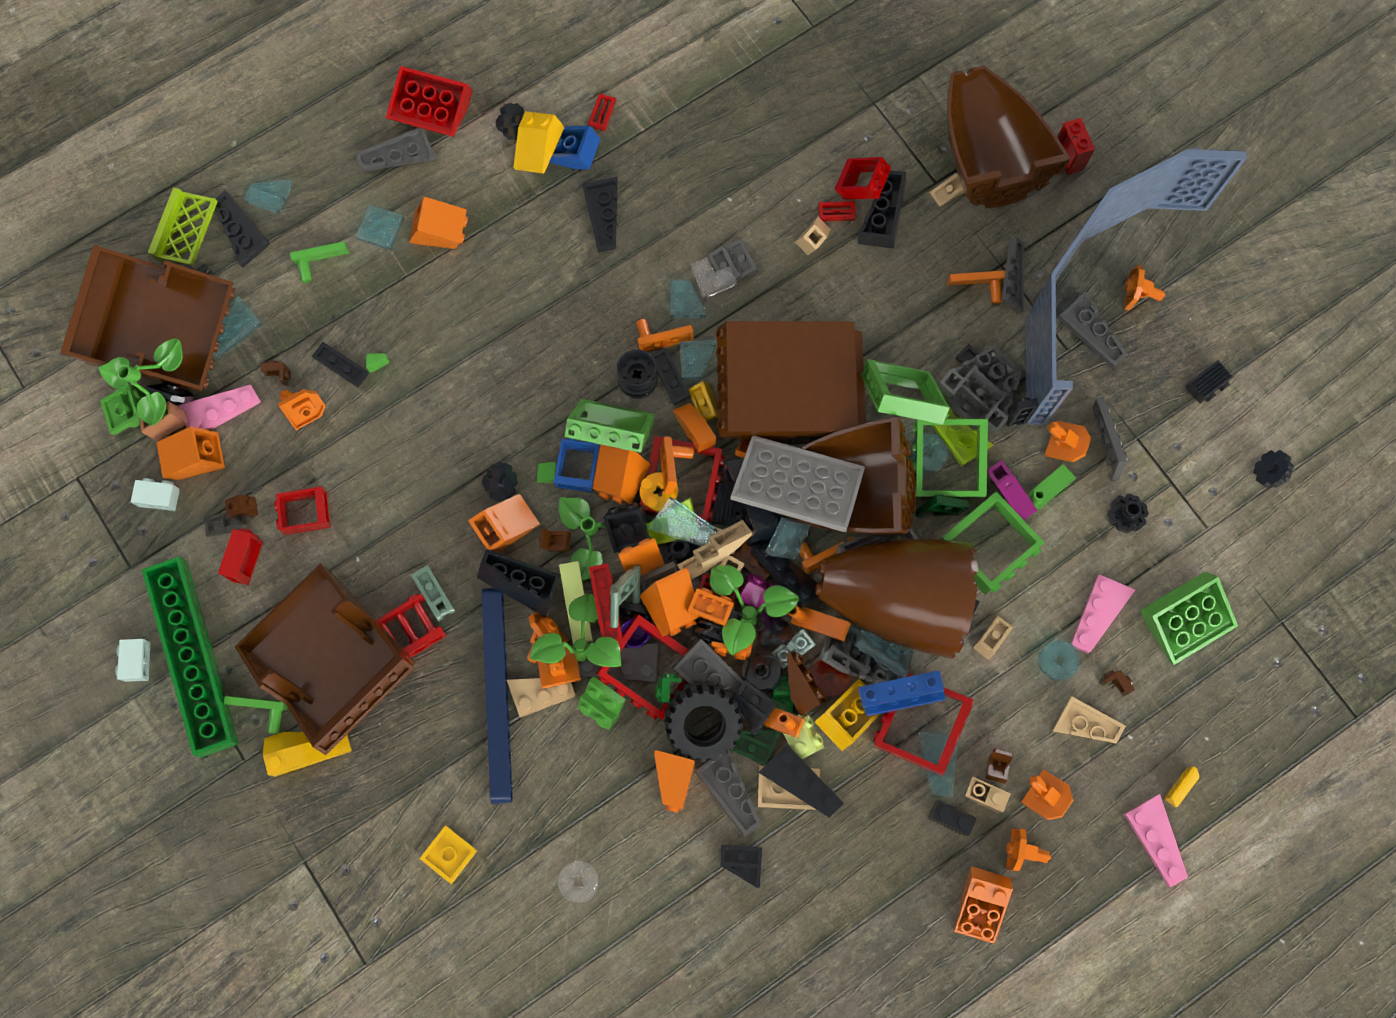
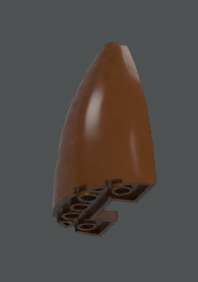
M986 66L973 67L967 73H964L963 70L951 73L947 100L949 144L962 187L973 205L995 208L1016 203L1027 198V194L1035 189L1040 191L1050 184L1049 180L1055 174L1059 175L1065 169L1070 158L1057 136L1039 112L1010 84Z
M899 417L869 422L834 432L800 448L865 467L846 533L905 534L913 526L914 520L911 513H915L916 509L914 465H912L908 457L912 454L910 443L903 434L905 433V428ZM783 515V516H785V517H787V518L793 519V520H795V521H798V522H801V523H804V524H807V525H810V526H813V527H818V528H822V529L832 530V531H836V532H842V531H839V530H835V529H832V528H828V527H825V526H821V525H818V524H814V523H811V522H807V521H804V520H800V519H797V518H793V517H790V516Z
M901 539L850 549L824 558V563H820L819 575H822L821 583L817 582L815 594H818L817 597L837 613L879 638L922 653L953 659L955 658L954 653H960L964 645L962 637L963 635H968L974 613L977 584H975L974 576L978 573L977 560H974L973 555H975L976 551L970 542L941 539Z

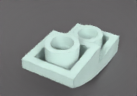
M802 629L792 638L787 646L782 644L771 654L781 662V666L784 669L788 666V652L795 649L802 656L814 647L816 643L809 633Z

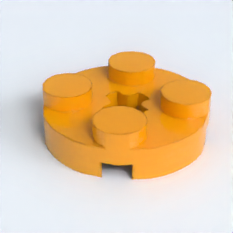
M657 472L648 475L642 480L640 497L646 507L653 509V511L662 512L674 505L679 492L676 483L672 494L662 492L660 497L658 494H654L653 492L656 491V488L664 489L662 473Z

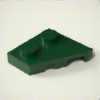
M941 494L935 495L916 509V517H923L927 512H934V516L959 515L970 508L969 501L961 500L959 497L950 498L944 497Z
M760 730L757 735H753L751 731H740L741 737L739 740H735L736 746L733 750H729L765 766L781 732L776 730Z

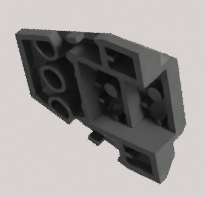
M993 346L976 355L973 359L963 362L960 366L950 369L940 380L938 387L950 409L959 417L988 419V433L996 434L1008 420L1009 415L1007 413L1009 407L1012 406V397L1017 390L1022 370ZM969 425L977 430V425Z
M838 613L836 618L851 623L846 638L843 642L826 636L819 659L843 673L875 683L900 679L905 658L888 642L883 644L875 635L861 629Z

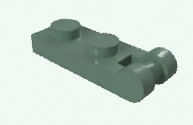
M428 565L411 575L438 622L444 619L445 615L456 612ZM443 602L445 607L439 610L437 605Z

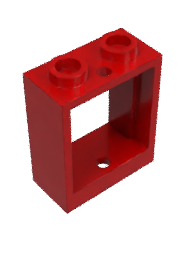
M1077 118L1065 122L1057 136L1070 158L1065 167L1067 175L1084 170L1095 150L1082 119Z
M883 157L847 158L835 186V191L844 200L878 199L891 167ZM873 172L868 186H855L860 173Z
M322 486L276 494V500L274 501L275 511L278 512L276 527L284 535L331 528L327 491ZM315 498L318 522L289 526L287 502Z
M240 528V530L233 529L218 574L231 582L249 586L263 544L258 539V535L245 528Z

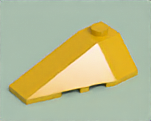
M281 732L264 738L263 758L267 774L274 777L352 752L348 734L327 755L313 748L304 732Z

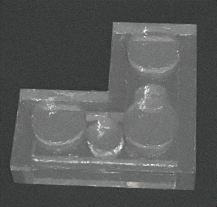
M708 257L690 264L704 299L738 285L730 266L714 273Z

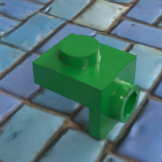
M664 673V677H658V685L655 686V698H657V701L669 702L670 682L682 683V678H676V674Z

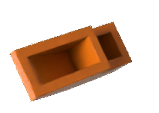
M690 403L673 410L688 440H692L698 452L715 446V434L701 414Z

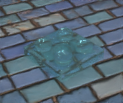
M369 205L356 238L359 241L392 250L404 221V216Z
M782 517L765 552L770 556L795 559L811 526L794 519Z

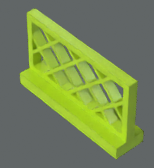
M173 187L148 254L156 261L163 262L165 260L183 265L189 264L193 267L218 201L215 198L182 192L181 189ZM187 199H193L194 204L186 208ZM206 202L210 203L208 209L201 210V205ZM197 208L199 214L191 218L188 212ZM186 214L188 220L179 224L180 217ZM203 218L202 225L195 227L193 222ZM191 224L193 230L184 234L182 228ZM180 231L182 236L173 240L174 233ZM196 234V241L189 244L187 238ZM185 241L187 246L178 250L176 245ZM173 247L175 253L167 256V250ZM190 250L189 259H182L181 255Z

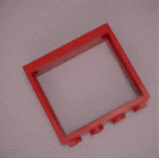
M655 436L649 460L651 465L646 477L657 472L660 459L659 449L663 437ZM672 439V445L693 447L694 453L715 457L703 515L695 514L698 525L708 524V521H712L714 510H711V506L716 501L717 492H715V487L719 485L722 474L718 472L719 467L724 466L725 456L722 455V449L710 447L698 452L693 443ZM640 501V505L644 506L646 515L658 517L666 512L653 511V509L646 507Z
M639 614L634 615L622 633L623 642L618 643L621 652L636 628L639 627L680 657L688 651L687 648L670 636L662 637L658 628ZM600 666L595 672L599 676L598 680L607 686L608 684L615 688L614 691L620 696L624 697L626 695L631 699L630 703L636 708L640 709V707L646 709V714L654 720L657 718L664 719L665 708H668V702H665L659 710L606 672L610 667ZM682 678V683L678 682L670 694V698L675 697L674 693L678 689L682 691L684 685L688 682Z
M905 672L904 677L901 676V678L910 677L914 675ZM944 687L946 697L963 704L937 765L884 742L897 710L884 713L881 719L883 726L880 731H876L873 738L874 745L877 749L943 777L972 709L974 700Z

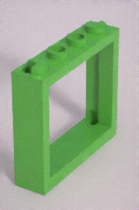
M870 359L866 360L861 377L877 412L938 424L944 423L945 418L949 415L948 410L950 407L930 372ZM885 383L918 389L921 391L925 401L890 394Z
M581 399L567 418L565 437L641 453L652 433L655 414ZM588 411V415H583L582 413ZM633 443H640L639 448L633 447Z
M945 418L943 424L915 419V423H912V434H915V442H912L911 447L912 453H915V461L911 463L914 465L916 497H933L939 494L944 495V497H986L988 419ZM923 425H977L976 490H922Z
M997 491L941 538V540L953 541L994 506L1029 543L1031 547L992 582L978 568V573L974 576V580L984 595L990 591L995 593L1002 586L1000 582L1003 579L1008 581L1015 575L1013 571L1017 567L1021 570L1029 563L1026 559L1030 556L1033 558L1042 551L1040 547L1045 543Z

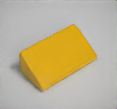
M702 381L688 389L695 409L706 422L718 418L717 400L709 382Z
M1195 766L1186 768L1165 796V800L1176 808L1199 779V773Z

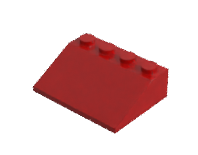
M400 66L385 118L454 137L469 107L473 90L466 83Z

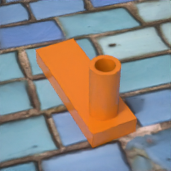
M1005 271L950 274L947 278V286L990 283L991 303H1002L1001 282L1004 281Z
M640 319L636 322L640 338H637L639 350L650 352L694 341L692 325L651 335L646 319Z
M664 437L659 449L665 494H672L677 482L674 457L692 459L694 448L672 445L671 437Z
M805 539L798 540L794 545L803 559L802 570L809 574L819 569L820 563H824V558L835 555L837 546L843 542L814 556Z
M795 606L788 613L792 617L791 624L843 642L851 625L848 621L806 607L800 609Z
M775 708L763 726L798 739L805 719Z

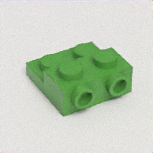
M128 384L125 388L118 389L100 400L110 434L116 435L128 427L136 428L140 425L137 404L145 394L136 386Z
M593 676L587 685L585 693L580 697L577 708L585 716H590L600 727L609 730L618 720L626 699Z

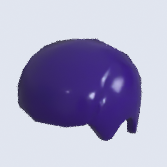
M632 618L628 619L623 623V625L621 626L622 633L626 629ZM637 627L625 645L630 648L641 647L648 641L650 635Z

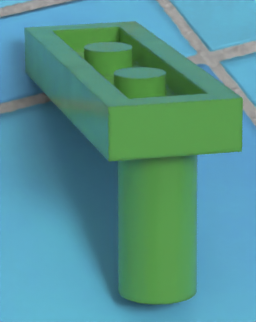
M344 241L291 252L290 257L295 264H298L301 283L312 282L310 261L344 255L350 252L348 245Z
M1062 464L1027 495L1037 510H1040L1072 483L1076 477Z
M234 695L225 696L224 704L270 709L267 733H279L282 710H288L287 705L280 700Z

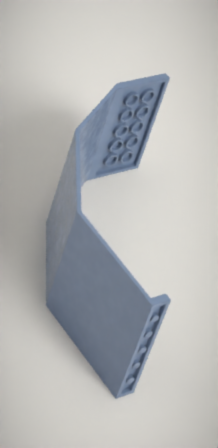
M1187 149L1109 189L1050 275L1026 317V398H1030V400L1037 398L1039 405L1026 424L1045 425L1073 389V381L1056 380V280L1081 243L1147 208L1207 211L1247 159L1246 152L1238 150L1220 151L1219 149Z

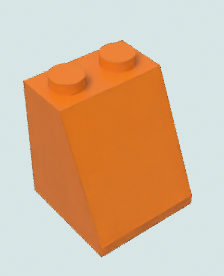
M423 197L415 209L409 243L456 249L464 241L465 234L462 231L468 221L466 216L467 209Z
M191 426L156 442L163 478L181 480L225 468L219 434L217 432Z
M600 444L592 489L599 493L598 497L608 501L612 499L613 502L619 505L623 503L631 504L651 464L635 451Z
M687 567L654 582L640 595L662 637L668 634L672 637L681 632L680 628L685 626L688 629L697 624L695 620L700 617L688 612L695 592Z
M655 750L654 756L662 804L666 806L667 811L678 813V810L683 811L695 760Z

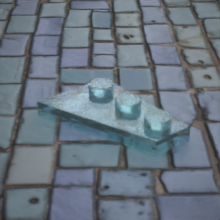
M669 497L647 528L700 546L710 543L709 537L718 532L716 528L672 497Z

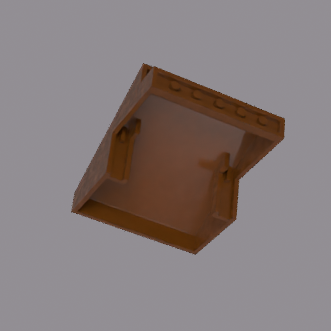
M93 245L60 354L97 367L103 366L118 357L128 359L132 367H135V365H156L158 363L153 357L156 349L168 340L179 339L183 353L180 366L173 371H165L162 366L155 369L139 370L141 377L167 384L172 383L183 388L201 392L203 388L207 389L210 378L206 377L208 370L212 371L215 360L211 358L213 352H218L220 342L217 341L218 334L223 335L226 324L222 323L224 316L228 317L231 308L227 304L229 298L233 299L236 288H233L234 282L165 260L163 266Z
M726 321L717 327L716 355L718 365L716 373L718 374L717 410L719 420L717 428L719 430V437L751 441L754 435L784 443L798 435L820 439L834 432L866 423L865 387L861 377L864 368L862 331L855 330L854 322Z
M321 563L235 646L258 686L287 705L312 747L324 755H327L414 669L416 664L344 584Z

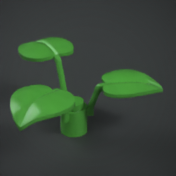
M179 339L168 340L156 349L153 356L154 360L158 363L156 365H135V367H132L128 359L118 357L98 367L102 377L111 387L123 389L131 382V385L136 386L146 394L147 397H142L137 404V414L142 421L150 426L156 425L164 416L166 401L161 393L154 392L150 395L149 391L137 383L141 378L139 370L155 369L161 366L165 371L177 369L183 358Z
M560 497L559 514L563 524L569 529L580 527L586 534L589 550L581 548L575 551L571 557V562H579L582 581L591 579L589 567L602 565L603 557L599 551H592L593 547L590 537L598 532L599 527L607 529L606 525L600 522L596 523L592 517H589L591 513L590 505L584 499Z
M720 565L711 570V589L719 596H728L734 591L742 609L741 614L743 617L741 621L734 618L729 619L722 629L724 644L729 653L735 655L754 641L756 632L753 626L757 623V615H761L764 607H766V612L769 616L780 617L789 613L797 605L799 597L786 587L777 585L765 591L763 595L765 603L758 610L753 606H745L737 589L744 582L741 572L732 566Z
M593 594L582 595L574 599L569 605L570 617L576 621L581 620V639L577 640L573 647L566 642H562L559 634L548 633L537 639L530 652L531 660L543 663H556L565 656L566 647L571 654L574 653V657L578 661L583 662L588 659L591 663L599 666H621L620 646L615 639L600 637L596 640L595 644L590 643V645L585 641V621L592 623L598 620Z

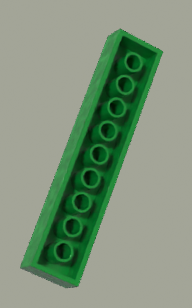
M178 556L141 569L192 755L202 758L238 745L239 740L229 705L224 704L225 691L188 561Z

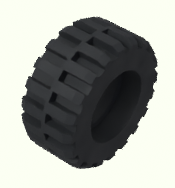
M694 681L695 685L690 686L689 683L684 685L682 691L678 689L674 693L675 697L669 699L668 708H665L664 712L666 734L671 746L677 749L678 754L681 756L687 755L688 759L691 760L699 758L700 762H706L708 758L715 761L718 760V755L726 756L728 748L733 750L736 746L735 740L740 739V729L743 728L741 711L730 691L724 690L722 685L716 684L715 686L712 681H706L705 684H701V681ZM699 706L714 707L719 710L722 716L718 729L707 736L692 735L684 726V720L688 713Z

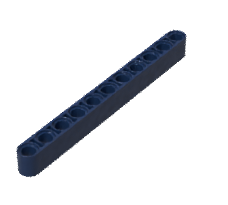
M483 588L482 616L491 804L512 803L504 595L495 588Z

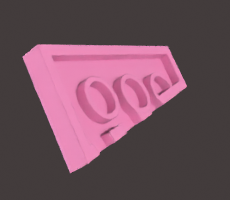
M247 385L181 404L178 407L186 411V428L192 426L210 431L261 403V400L253 386Z
M1100 574L1097 575L1070 646L1089 654L1135 592V589Z
M1160 794L1125 813L1124 816L1167 886L1172 887L1186 879L1188 876Z

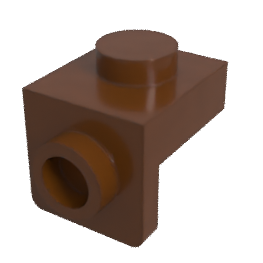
M269 360L267 363H261L260 370L265 376H279V381L284 386H288V380L291 379V371L284 362Z
M239 494L225 500L228 518L239 515L252 518L258 516L256 497Z
M541 529L539 547L549 552L569 551L571 532Z
M1121 670L1117 672L1109 671L1103 675L1104 680L1100 682L1103 686L1113 681L1122 696L1128 695L1135 690L1132 680L1127 675L1125 676Z
M994 748L988 758L986 779L1006 784L1013 753Z

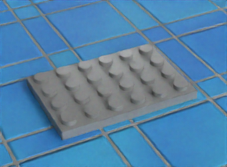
M753 435L731 494V500L846 533L865 467Z

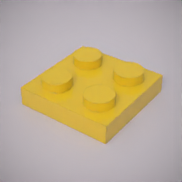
M445 825L419 859L450 884H453L478 850Z

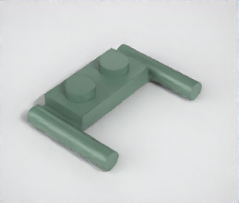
M633 566V570L628 569L611 586L610 627L612 628L618 627L619 606L631 593L632 602L634 604L640 603V566Z

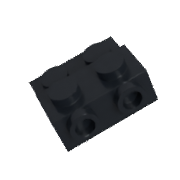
M631 503L626 505L625 509H620L619 506L612 507L603 516L614 553L621 552L622 549L629 546L632 548L638 546L639 542L650 538L647 528L648 519L643 505L638 506L637 503Z

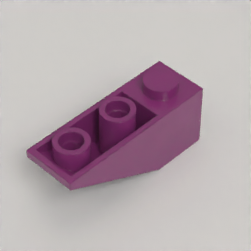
M1003 460L987 469V473L1008 504L1023 520L1038 511Z
M748 573L738 591L744 604L759 608L765 603L763 599L765 591L772 586H777V584H770L764 581L761 576Z

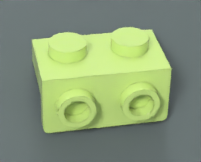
M807 713L802 716L797 715L805 719L798 739L784 734L791 749L801 759L824 748L823 739L816 732L813 720Z

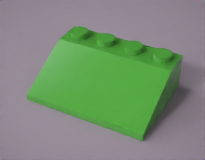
M1208 572L1201 573L1140 610L1148 629L1172 665L1177 664L1238 627L1219 577Z

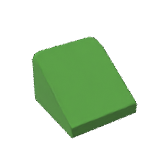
M368 353L366 368L371 373L387 365L390 360L385 353Z
M557 462L538 464L537 483L554 484Z

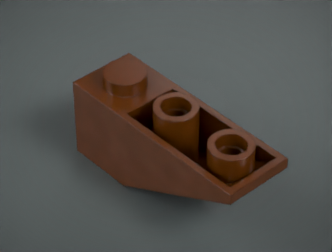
M794 649L787 653L790 698L802 716L826 700L823 690L815 684L812 672L804 666L803 657Z

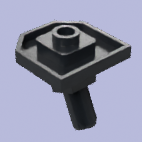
M161 383L145 386V389L150 394L154 392L161 393L166 403L170 401L177 405L178 402L186 403L194 399V395L190 391L181 389L176 384Z

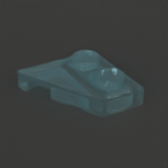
M291 180L251 184L244 200L246 203L279 214L293 183Z
M671 280L670 317L706 318V312L690 281Z
M716 340L680 342L682 380L701 379L716 346Z

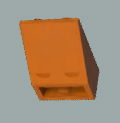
M520 494L489 507L468 520L486 549L499 553L540 526V523Z
M650 538L644 539L639 542L638 546L633 548L631 546L626 547L618 554L624 573L628 569L633 570V566L637 565L641 567V575H644L665 565L655 538L651 540Z
M971 866L965 883L954 932L995 943L1013 891L1011 878Z

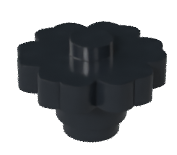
M507 103L500 108L501 115L496 119V127L509 140H517L518 127L524 115V108L518 103Z
M1270 450L1263 454L1261 461L1255 464L1253 471L1257 475L1256 481L1266 488L1271 485L1276 488L1288 482L1294 465L1290 462L1291 456L1282 450H1278L1276 453Z
M499 462L498 464H492L486 471L482 479V485L486 492H490V499L502 502L515 494L514 487L518 484L516 472H512L511 465Z
M1127 494L1123 497L1119 495L1110 503L1111 509L1107 515L1109 522L1116 524L1118 531L1129 533L1133 530L1137 532L1146 524L1145 518L1149 515L1147 505L1140 503L1138 496Z
M695 538L667 542L666 547L663 549L665 555L664 562L669 564L674 561L677 567L678 564L693 557V551L701 546Z
M763 611L756 620L760 630L757 639L764 647H770L774 644L787 646L794 637L791 633L792 628L781 617H772Z

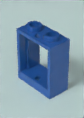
M572 438L561 439L554 478L555 487L593 493L594 489L592 488L600 445L587 441L581 442ZM567 449L594 453L589 480L563 477Z

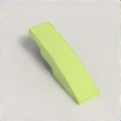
M578 561L559 565L573 644L581 639V620H573L569 615L568 609L574 599L585 595ZM585 621V641L593 642L590 622Z

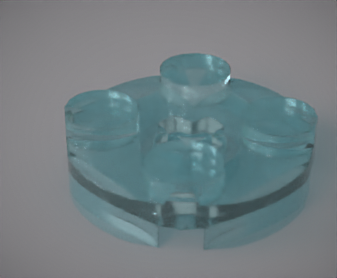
M924 434L923 470L924 472H935L942 468L946 462L948 448L937 434ZM926 449L933 451L932 457L929 458L928 455H924ZM915 453L909 456L911 462L915 461Z
M1065 641L1050 642L1042 649L1038 657L1041 671L1055 681H1063L1074 675L1078 670L1080 662L1075 647ZM1057 655H1059L1064 660V662L1061 663V666H1058V663L1054 662V659L1057 658Z

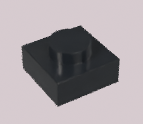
M968 344L955 359L962 364L980 353Z

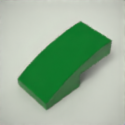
M782 676L777 687L773 690V700L778 703L777 709L793 714L789 676Z

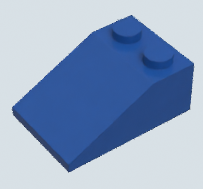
M564 126V130L549 163L572 169H590L601 138L590 126Z

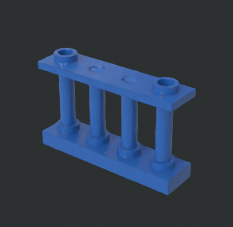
M940 670L858 687L866 716L946 700Z

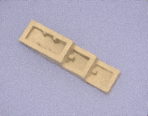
M741 520L710 536V543L694 550L693 557L677 565L678 571L687 567L691 580L698 577L739 548L752 536V531Z

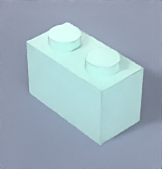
M143 478V481L135 480L131 503L137 507L175 511L180 489L171 481L162 480V483H158L148 478Z
M145 639L119 640V645L117 646L118 665L115 668L118 680L124 682L149 680L150 641Z

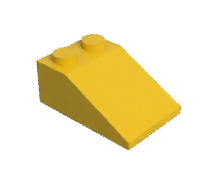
M525 111L518 127L513 167L515 170L545 173L564 130V126L554 114Z
M860 679L849 687L815 721L841 751L850 746L880 715L866 716L858 688L866 685Z

